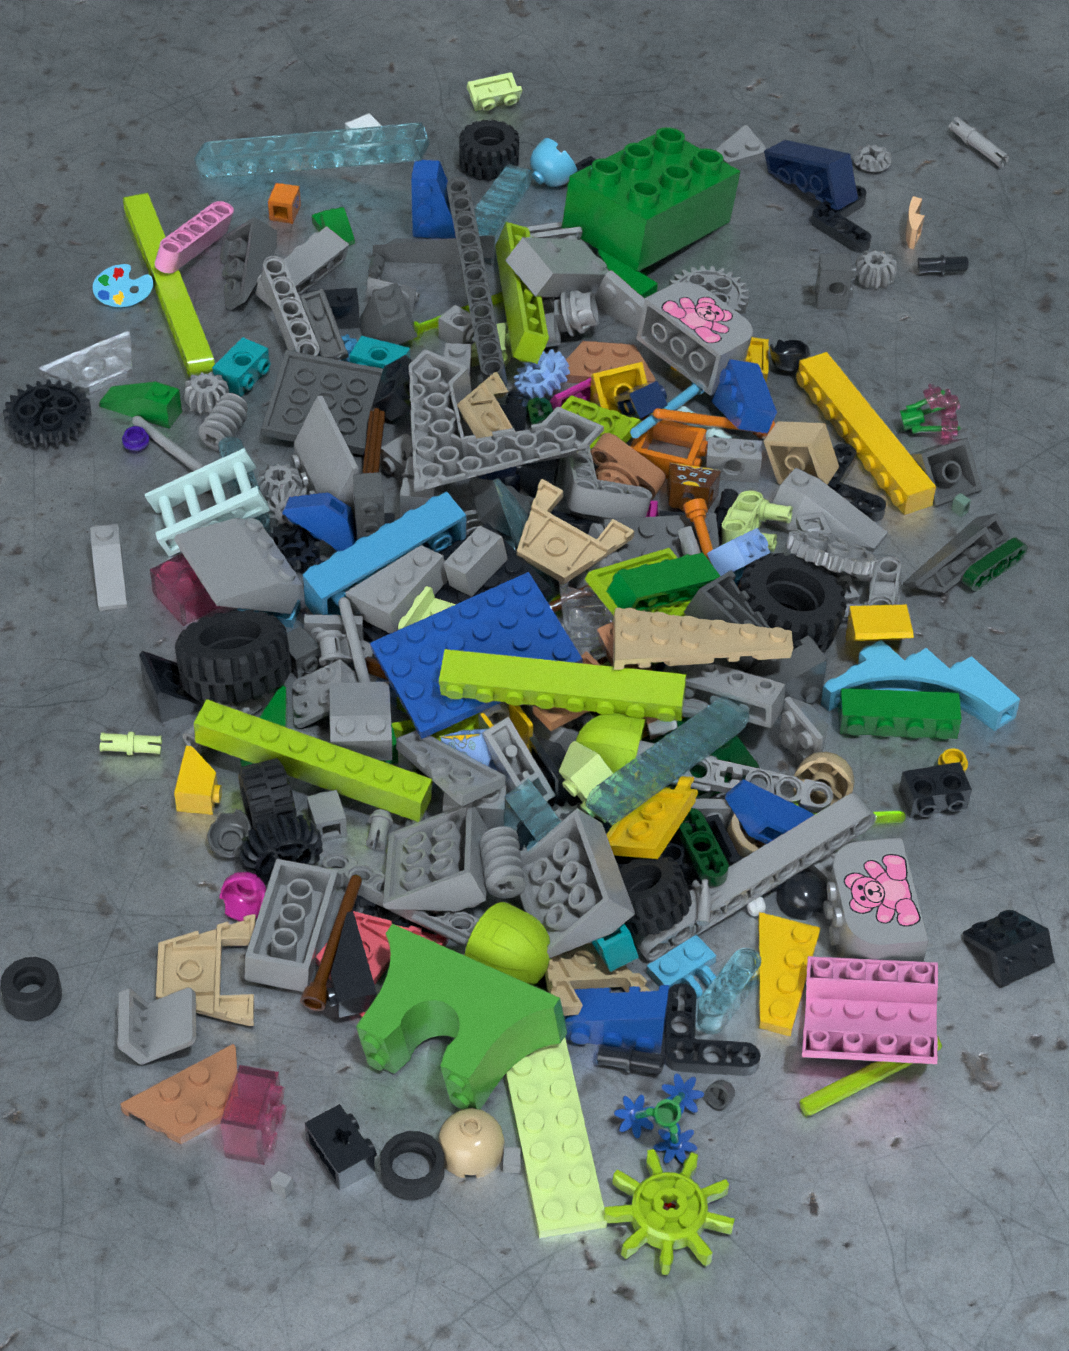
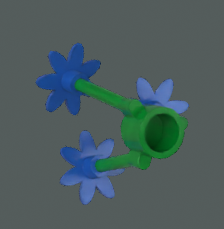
M676 1073L674 1075L675 1086L670 1084L662 1085V1090L671 1096L660 1101L655 1108H643L644 1096L642 1094L637 1097L635 1103L629 1097L623 1096L622 1100L625 1109L614 1111L615 1116L625 1119L621 1123L619 1131L625 1132L632 1126L634 1137L639 1138L641 1126L649 1130L654 1128L652 1122L646 1118L653 1117L658 1126L668 1128L670 1131L669 1133L664 1129L658 1130L659 1136L664 1141L655 1144L654 1150L666 1151L664 1155L665 1164L669 1163L675 1155L684 1164L686 1160L685 1151L695 1152L698 1149L693 1143L687 1142L694 1135V1130L690 1129L681 1134V1128L678 1123L685 1106L693 1113H696L698 1108L692 1099H699L704 1096V1092L692 1090L696 1083V1077L689 1078L684 1084L680 1074Z

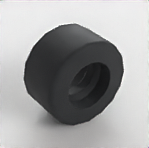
M24 957L8 966L1 977L0 989L4 1004L8 1012L18 1019L30 1021L49 1016L57 1009L62 999L59 974L55 966L46 959ZM29 985H42L39 990L32 993L20 992Z

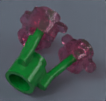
M930 383L928 384L929 388L923 390L925 399L907 405L906 409L900 410L905 431L912 429L913 434L941 432L942 439L953 440V436H958V431L961 429L958 426V420H954L957 419L956 411L960 410V401L956 395H951L949 389L944 391L940 386L935 387L934 384ZM926 404H929L930 408L923 410L922 408H920ZM941 411L944 417L950 416V418L941 419V426L920 425L925 423L924 415Z

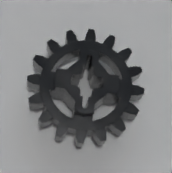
M283 523V528L279 529L277 526H273V533L267 532L274 540L280 552L285 556L291 568L296 572V575L298 569L306 572L308 569L307 565H315V558H320V540L314 538L305 528L301 529L296 524L293 527H289L287 523Z

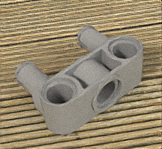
M891 555L881 557L877 560L872 574L857 575L853 572L852 574L846 573V576L850 575L852 580L871 583L868 602H864V604L846 603L847 608L843 620L848 621L849 606L900 605L902 570L899 558Z

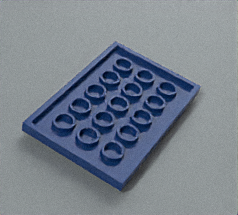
M529 572L370 643L373 654L421 739L502 703L500 701L484 703L472 698L451 699L441 695L439 676L444 649L583 664L582 657Z

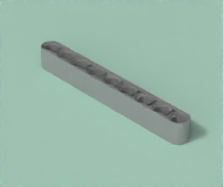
M856 793L843 797L730 866L728 877L724 884L716 887L708 886L710 895L716 891L722 893L711 906L709 925L702 926L697 924L699 901L697 891L694 888L689 891L692 906L689 907L690 911L682 917L683 920L680 923L674 924L673 928L667 931L663 930L656 935H631L634 944L647 961H655L694 935L700 934L793 875H796L863 834L875 823L876 815Z

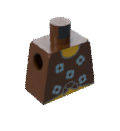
M670 463L667 483L668 506L684 511L683 505L686 502L702 498L705 499L707 509L709 510L718 497L721 470Z

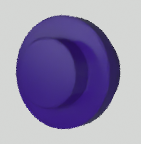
M129 427L125 430L122 437L123 446L132 451L142 450L149 444V435L142 427Z

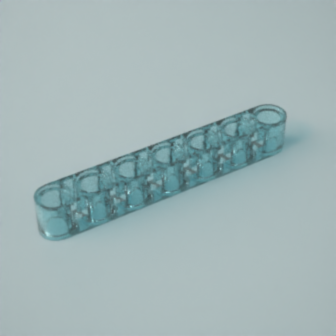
M725 696L718 698L593 788L586 799V807L608 823H617L739 734L749 720V712Z

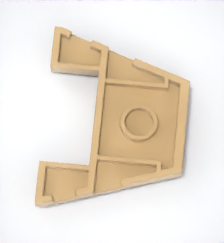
M494 372L457 404L463 420L469 425L476 439L493 436L492 432L513 428L496 400L504 397L509 392L497 372Z
M541 479L536 497L531 506L528 521H526L517 548V556L522 557L528 564L565 584L634 538L635 531L615 519H612L601 535L595 539L552 515L551 511L563 498V490Z
M255 914L244 916L243 921L229 925V922L218 924L217 929L201 934L195 931L158 942L156 1000L189 987L196 993L197 1014L246 1026H254V994L221 995V965L223 946L249 945L256 924Z
M591 942L552 957L545 972L548 993L560 998L564 1016L578 1015L583 1006L574 989L623 987L625 992H629V987L640 986L641 992L650 991L645 986L647 980L640 973L633 974L625 965L610 972Z

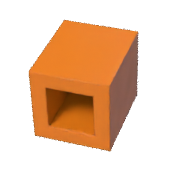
M275 183L268 199L270 221L294 223L301 206L300 186Z

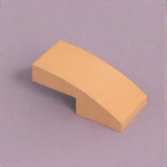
M914 196L910 202L905 231L906 241L910 249L915 248L921 236L924 215H920L922 199Z

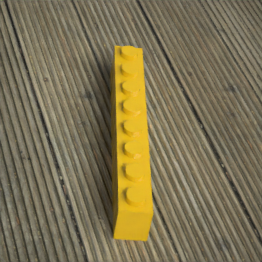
M825 352L800 360L796 374L799 386L805 389L811 401L823 412L825 419L829 420L835 427L837 434L843 437L847 444L855 448L856 455L862 461L864 468L870 471L877 480L879 487L884 489L889 495L893 505L897 506L904 515L932 506L936 490L935 484L831 356Z

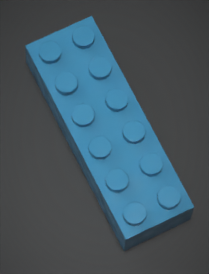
M447 491L439 496L431 497L419 508L407 511L401 518L392 523L384 524L372 535L358 539L351 547L344 551H337L325 562L308 568L302 574L305 605L313 615H341L338 601L340 598L346 597V591L420 545L439 553L456 541L465 539L466 514Z

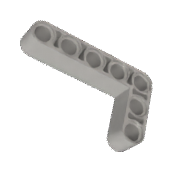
M590 446L568 457L560 458L559 466L567 506L572 511L611 519L647 516L652 493L639 486L598 480Z

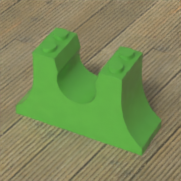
M394 924L385 933L391 951L387 977L379 994L356 1026L368 1064L377 1070L382 1071L385 1069L394 1074L411 1059L416 1047L426 1039L435 1036L455 1038L447 1046L440 1065L450 1101L459 1109L474 1108L480 1110L499 1081L516 1063L540 1048L561 1043L567 1034L559 997Z

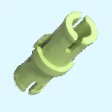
M101 732L100 740L112 743L100 742V752H127V755H134L135 752L161 755V746L149 744L162 745V735H135V732H128L127 735Z

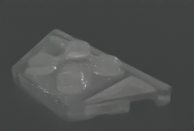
M126 331L39 367L40 376L44 379L50 376L61 380L63 386L71 382L72 388L79 386L80 392H86V396L133 377L130 332Z
M559 581L564 630L580 656L587 651L595 660L605 657L599 643L597 629L613 622L614 616L594 593L592 588L584 587L582 591L568 587V582L563 584Z

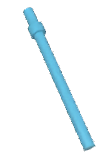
M692 382L690 387L667 403L668 406L661 409L676 410L695 395L703 394L705 391ZM651 414L632 428L630 434L633 438H638L662 420L654 418L653 414Z

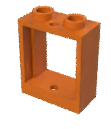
M662 420L640 437L634 438L630 447L661 469L666 479H668L670 463L701 467V457H706L707 430L674 421ZM652 439L691 448L688 458L685 459L648 450Z

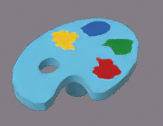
M115 265L105 269L96 277L93 282V293L105 305L118 308L130 307L144 301L150 295L153 289V279L149 274L132 280L129 278L131 272L130 265ZM134 286L139 288L137 293H131L130 289Z

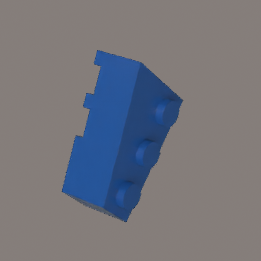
M414 160L411 187L412 232L415 238H456L447 191L448 180L440 161Z
M729 359L726 368L720 373V382L711 402L737 429L768 434L777 410L759 364Z
M659 985V991L642 992L640 986L629 987V992L611 993L610 988L574 989L583 1006L578 1015L566 1016V1040L576 1044H605L606 1046L625 1049L634 1046L637 1051L661 1054L669 985Z

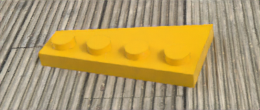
M759 912V1028L791 1037L806 984L808 956L813 957L820 927Z

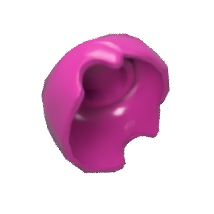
M237 872L225 879L219 898L224 900L225 914L238 922L243 921V917L255 914L256 919L258 918L267 889L261 878L250 872Z

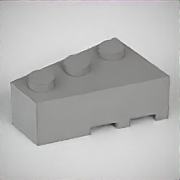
M420 545L346 591L345 594L350 601L353 615L363 616L364 621L390 634L398 631L400 619L406 616L415 598L421 594L426 586L431 587L435 595L448 581L443 564L445 562L444 556Z

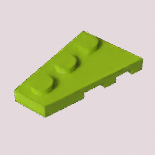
M572 395L561 406L565 410L604 426V431L590 445L591 449L604 433H611L627 443L632 437L630 434L631 429L642 422L640 419L602 408L595 403Z

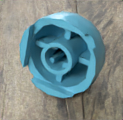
M544 138L531 154L532 177L540 185L544 183L547 186L560 187L569 182V176L577 172V167L565 150L561 153L556 149L559 144L550 138Z

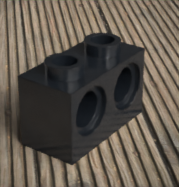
M406 355L383 367L372 404L375 408L384 411L385 416L391 421L411 410L409 364L412 360Z
M960 762L903 771L899 786L900 795L910 818L928 817L937 813L957 812L967 809L972 791Z

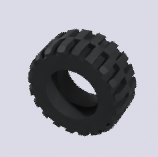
M776 553L773 557L769 554L751 562L748 568L744 570L738 584L739 590L746 591L750 597L747 602L754 612L759 611L770 628L778 627L792 631L793 650L801 646L800 640L808 635L822 653L831 646L844 618L847 604L841 585H838L837 579L833 574L829 575L827 569L822 565L817 566L813 562L797 557L795 554L784 556V553ZM778 602L791 605V606L795 607L796 609H798L799 611L786 608V607L782 606L781 604H779Z
M230 610L228 613L219 612L211 617L205 616L200 618L197 623L192 622L189 624L186 630L183 629L175 642V653L181 685L190 696L192 695L199 701L202 699L206 701L207 699L213 702H220L221 704H229L230 702H237L238 704L244 703L249 699L256 700L264 694L269 695L274 692L276 687H281L291 673L292 663L286 628L275 616H269L266 612Z

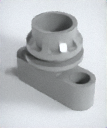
M576 290L571 291L569 295L566 291L561 293V299L559 297H542L549 336L545 348L560 345V333L568 331L569 335L573 337L577 335V331L579 334L585 333L590 327L599 325L598 308L592 292L582 293Z

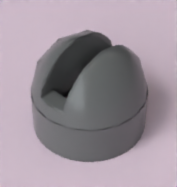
M717 1080L706 1089L708 1103L717 1109L725 1108L735 1097L733 1085L725 1080ZM723 1091L725 1092L724 1100L720 1098Z

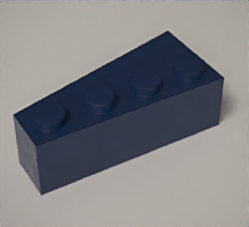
M783 140L764 150L769 174L789 185L792 183L796 184L799 190L804 193L811 192L815 195L816 200L822 203L825 201L831 203V208L839 210L858 200L850 153L789 140Z

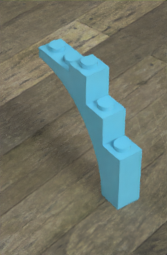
M882 640L873 645H868L860 651L858 665H853L846 673L828 680L823 686L821 705L829 712L838 707L841 688L959 693L961 710L976 717L993 731L1016 718L1020 703L1018 696L972 656L948 668L927 648L917 654L909 655L904 660Z

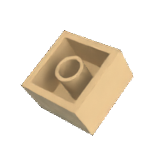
M777 421L764 440L777 483L780 485L795 468L815 476L825 484H828L839 468L825 423Z

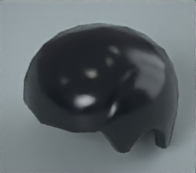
M779 339L775 347H773V344H770V355L776 367L782 371L791 372L798 370L800 360L810 357V349L801 340L791 339L782 341Z
M801 871L783 882L777 901L781 910L790 917L807 920L813 913L817 911L820 913L823 910L824 901H827L828 898L827 888L824 882L815 874Z

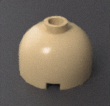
M817 752L809 755L801 762L794 774L795 777L803 782L805 779L827 784L833 792V799L830 805L853 793L855 784L853 770L845 759L835 753ZM794 788V789H793L794 795H796V794H797V791H796V789ZM814 791L810 794V799L815 804H823L827 801L826 795L821 791Z
M462 1109L449 1116L442 1124L438 1142L444 1152L445 1168L447 1171L457 1177L465 1178V1175H476V1178L493 1172L501 1163L505 1147L503 1132L500 1124L490 1114L480 1109Z

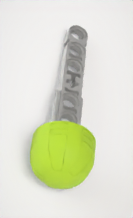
M618 713L600 715L587 722L575 740L598 753L629 794L634 776L651 779L655 774L666 775V783L677 785L681 776L694 777L690 773L692 766L701 765L706 769L707 774L702 778L694 777V781L691 784L693 789L727 793L741 781L742 775H746V781L750 782L754 778H761L767 784L764 790L795 805H799V807L809 812L819 813L829 807L833 799L831 788L822 782L805 779L803 782L795 776L722 761L714 756L642 741L645 719L632 718ZM652 755L656 756L654 768L650 767ZM665 758L673 759L677 767L673 771H665L661 768L660 761ZM726 772L732 773L733 779L730 783L724 782ZM790 784L796 789L797 794L791 798L784 797L780 792V787ZM814 791H821L826 795L827 801L823 804H815L811 801L810 794Z
M334 853L323 858L322 868L338 871L337 886L342 887L344 885L347 888L350 877L357 874L362 879H367L362 881L358 895L385 908L383 905L384 893L379 892L384 890V873L367 865L358 864V861L343 854ZM331 867H341V868H340V869H332ZM506 902L496 903L480 919L462 910L387 909L466 947L464 956L532 986L541 980L548 968L551 958L548 956L547 946L550 944V938L546 929L533 915ZM439 914V915H442V916H440V917H432V916H429V915ZM463 926L468 929H457L454 927Z

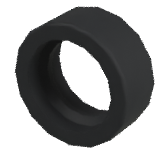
M406 1131L395 1135L386 1142L380 1158L381 1178L385 1187L393 1195L405 1200H418L430 1196L440 1187L444 1179L445 1161L442 1147L436 1139L421 1131ZM406 1152L426 1154L433 1162L432 1170L426 1176L418 1179H406L398 1176L392 1167L394 1159Z

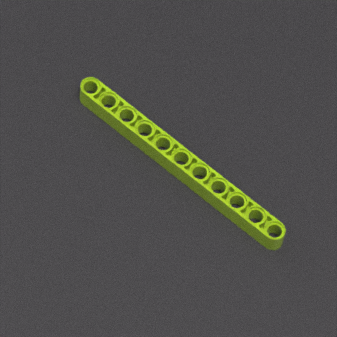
M142 193L123 197V205L128 222L147 271L153 279L154 289L189 378H191V375L199 376L201 372L209 374L213 372L214 358L179 269L174 273H164L155 267V259L160 242L166 237L149 194Z

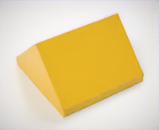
M638 362L591 374L590 402L602 408L619 412L613 397L638 385L647 383L643 363Z
M907 604L849 606L846 642L890 641L914 638Z

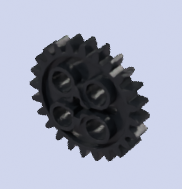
M50 379L44 385L40 381H36L35 387L26 384L27 390L25 391L17 389L18 396L10 395L11 402H5L6 409L3 410L5 427L8 428L9 435H14L16 441L23 439L24 445L32 441L35 448L40 443H44L45 448H48L50 443H54L55 446L59 447V441L61 440L70 443L69 437L79 438L78 431L85 432V425H90V417H92L90 399H87L86 392H80L79 386L72 388L71 382L64 386L61 380L51 384Z

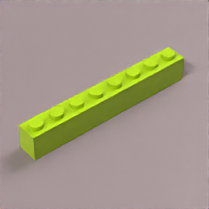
M505 222L495 249L512 356L521 362L538 364L549 340L542 297L535 296L505 261L523 237L531 238L529 228Z
M444 649L439 686L441 695L451 699L472 698L484 703L500 701L513 706L528 704L536 705L542 709L556 707L565 708L571 712L594 711L601 715L618 713L632 718L650 717L664 722H672L674 720L682 721L686 674L630 668L613 670L611 666Z
M207 699L194 721L195 742L254 764L277 758L290 777L330 791L337 790L338 794L417 822L421 821L432 799L431 778Z

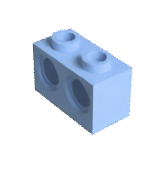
M756 528L708 552L707 555L713 567L722 576L730 570L734 572L771 552L768 548L766 537Z

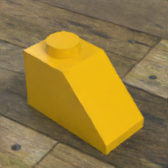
M186 745L174 791L177 812L213 815L215 803L221 802L222 785L217 783L215 770L192 746Z

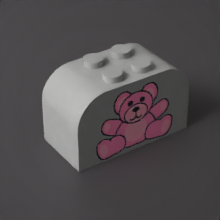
M678 282L645 298L636 339L712 396L715 394L720 382V373L726 368L729 359L746 361L753 328L745 317L704 287L689 282Z
M903 839L857 841L843 846L834 857L830 882L827 883L828 898L827 901H824L825 919H830L832 925L829 929L831 945H836L839 958L924 962L929 940Z

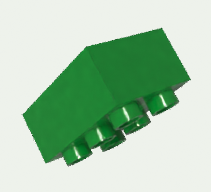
M663 127L658 129L655 134L637 143H629L623 150L607 158L594 160L592 165L570 175L561 228L581 227V239L602 250L635 271H640L729 223L741 171L725 163L722 154L718 151L707 148L700 149L686 141L684 133L680 130Z

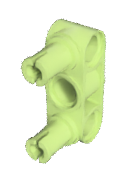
M748 490L741 492L732 507L729 508L722 522V545L756 528L759 529L762 521L774 520L789 524L792 519L793 507L769 503V500H765L758 491ZM762 533L767 539L770 552H774L777 545V534Z

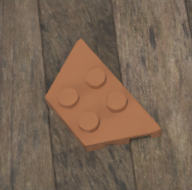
M583 341L566 359L570 365L568 367L570 374L565 375L567 378L566 383H581L591 378L593 373L638 362L643 363L647 383L656 381L636 346L631 344Z
M232 1044L120 1103L122 1112L127 1116L132 1114L145 1121L147 1127L156 1132L165 1133L169 1139L179 1144H183L239 1114V1087L235 1045Z

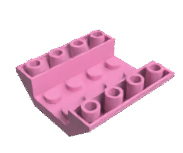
M808 956L802 1057L937 1064L938 963Z

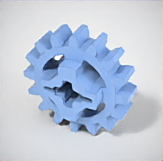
M550 350L546 354L543 351L538 364L523 362L525 366L517 369L519 374L514 376L516 381L514 385L519 392H523L524 396H528L530 400L536 396L542 398L547 393L551 396L554 390L561 389L559 385L561 382H567L565 375L570 374L568 369L570 365L561 352L555 353L554 350Z

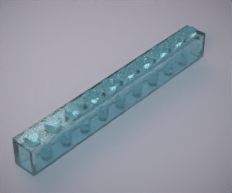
M419 122L209 141L203 143L194 161L202 179L414 162L422 160L430 141L423 123Z

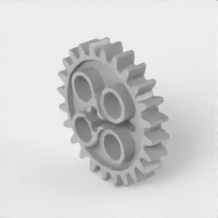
M701 265L700 270L691 267V272L682 270V275L675 274L674 280L669 281V285L678 282L700 285L739 314H745L746 307H748L749 290L745 289L746 283H740V277L733 278V272L725 274L724 268L715 271L714 266H711L709 270H706L703 265Z
M807 530L791 531L785 545L787 546L786 549L796 554L797 557L839 573L845 571L848 574H852V572L857 575L872 574L878 560L877 556L872 555L873 552L866 551V548L858 546L856 543H849L846 539L841 540L840 537L825 532H820L819 534L815 531L811 533Z

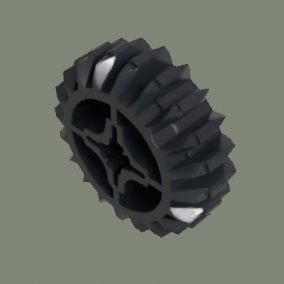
M291 813L284 817L280 814L278 818L272 820L269 818L263 824L257 823L256 829L248 830V836L241 839L242 845L239 847L240 863L246 872L256 874L263 883L269 882L276 859L312 866L313 863L318 862L320 854L323 852L322 836L312 820L306 819L304 815L296 817Z

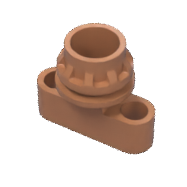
M611 433L602 434L590 451L593 462L599 466L596 470L598 480L643 487L652 493L651 500L655 498L666 481V476L661 469Z

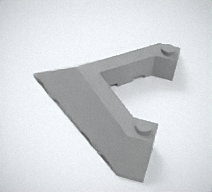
M426 349L409 364L415 492L514 466L568 457L589 447L604 431V426L557 407L542 423L533 424L531 429L515 432L514 428L494 431L492 432L493 436L477 439L475 435L464 437L457 404L471 393L468 367Z

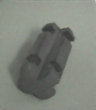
M374 252L372 254L368 277L375 279L382 277L385 263V255L382 252L379 254Z

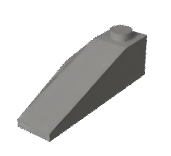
M795 468L781 483L772 502L777 505L793 507L791 522L788 524L774 520L765 521V523L789 534L791 531L798 530L796 517L823 512L831 534L840 537L841 540L846 539L849 543H856L870 552H874L888 534L887 531L822 480L798 468Z

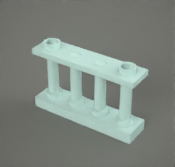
M245 448L145 493L146 499L157 514L162 513L166 528L156 532V537L169 557L181 552L174 541L177 534L234 518H255L270 511L268 503L258 487L251 488L247 473L256 469V465ZM237 478L241 494L226 500L222 484ZM212 489L216 505L201 511L197 496ZM187 501L191 517L176 523L172 507Z

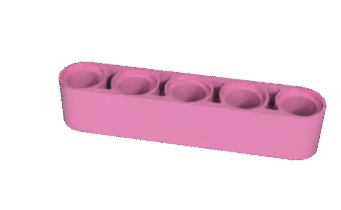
M223 201L213 202L164 238L159 245L155 267L164 273H174L228 232L232 219L233 207Z

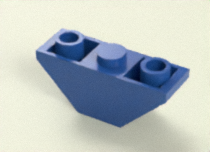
M330 493L289 497L286 501L282 514L291 523L300 525L308 530L314 538L323 540L331 545L336 552L344 551L356 542L357 532L351 507Z
M744 779L725 795L727 803L748 836L765 844H768L815 815Z

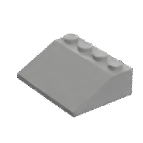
M321 395L316 398L294 442V455H291L292 466L299 470L303 488L306 487L308 489V495L330 493L351 507L355 521L353 474H359L358 466Z
M234 518L175 536L174 541L217 606L292 613L304 586L260 521L254 518Z
M473 802L389 833L383 897L385 909L459 911L467 907H476L481 902L486 901V885L479 842L488 829Z
M575 809L521 857L526 883L525 891L520 894L525 912L538 919L549 935L550 944L547 946L549 958L613 933L635 914L603 824L579 809Z

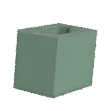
M960 493L954 497L951 510L960 517H963L969 512L971 500Z

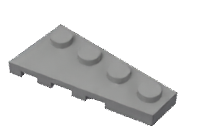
M416 730L397 738L396 749L461 806L505 787V775L430 735L421 739Z

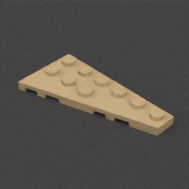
M615 608L613 670L624 669L625 664L637 663L639 668H649L652 662H664L668 666L713 663L714 658L727 657L728 662L739 661L740 656H752L757 660L791 658L793 651L792 631L778 627L766 628L753 624L728 623L723 620L698 619L693 616L668 615L663 612L637 611L633 608Z

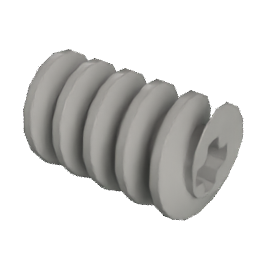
M225 393L220 397L199 427V436L205 445L215 451H224L247 419V402L242 397L233 393Z
M499 826L488 830L483 834L479 842L486 889L491 895L498 898L518 896L526 888L518 834L514 829L507 826Z

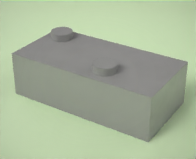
M523 237L505 260L532 293L538 297H561L562 292L567 291L570 295L571 291L576 290L582 293L592 292L595 297L604 276L609 272L606 268V263L599 257H596L583 240Z
M276 859L245 955L246 981L301 992L304 991L306 986H309L316 966V956L320 952L337 894V870Z

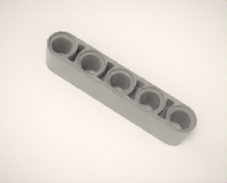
M278 256L267 257L263 262L261 283L287 349L289 351L319 356V345L285 261Z

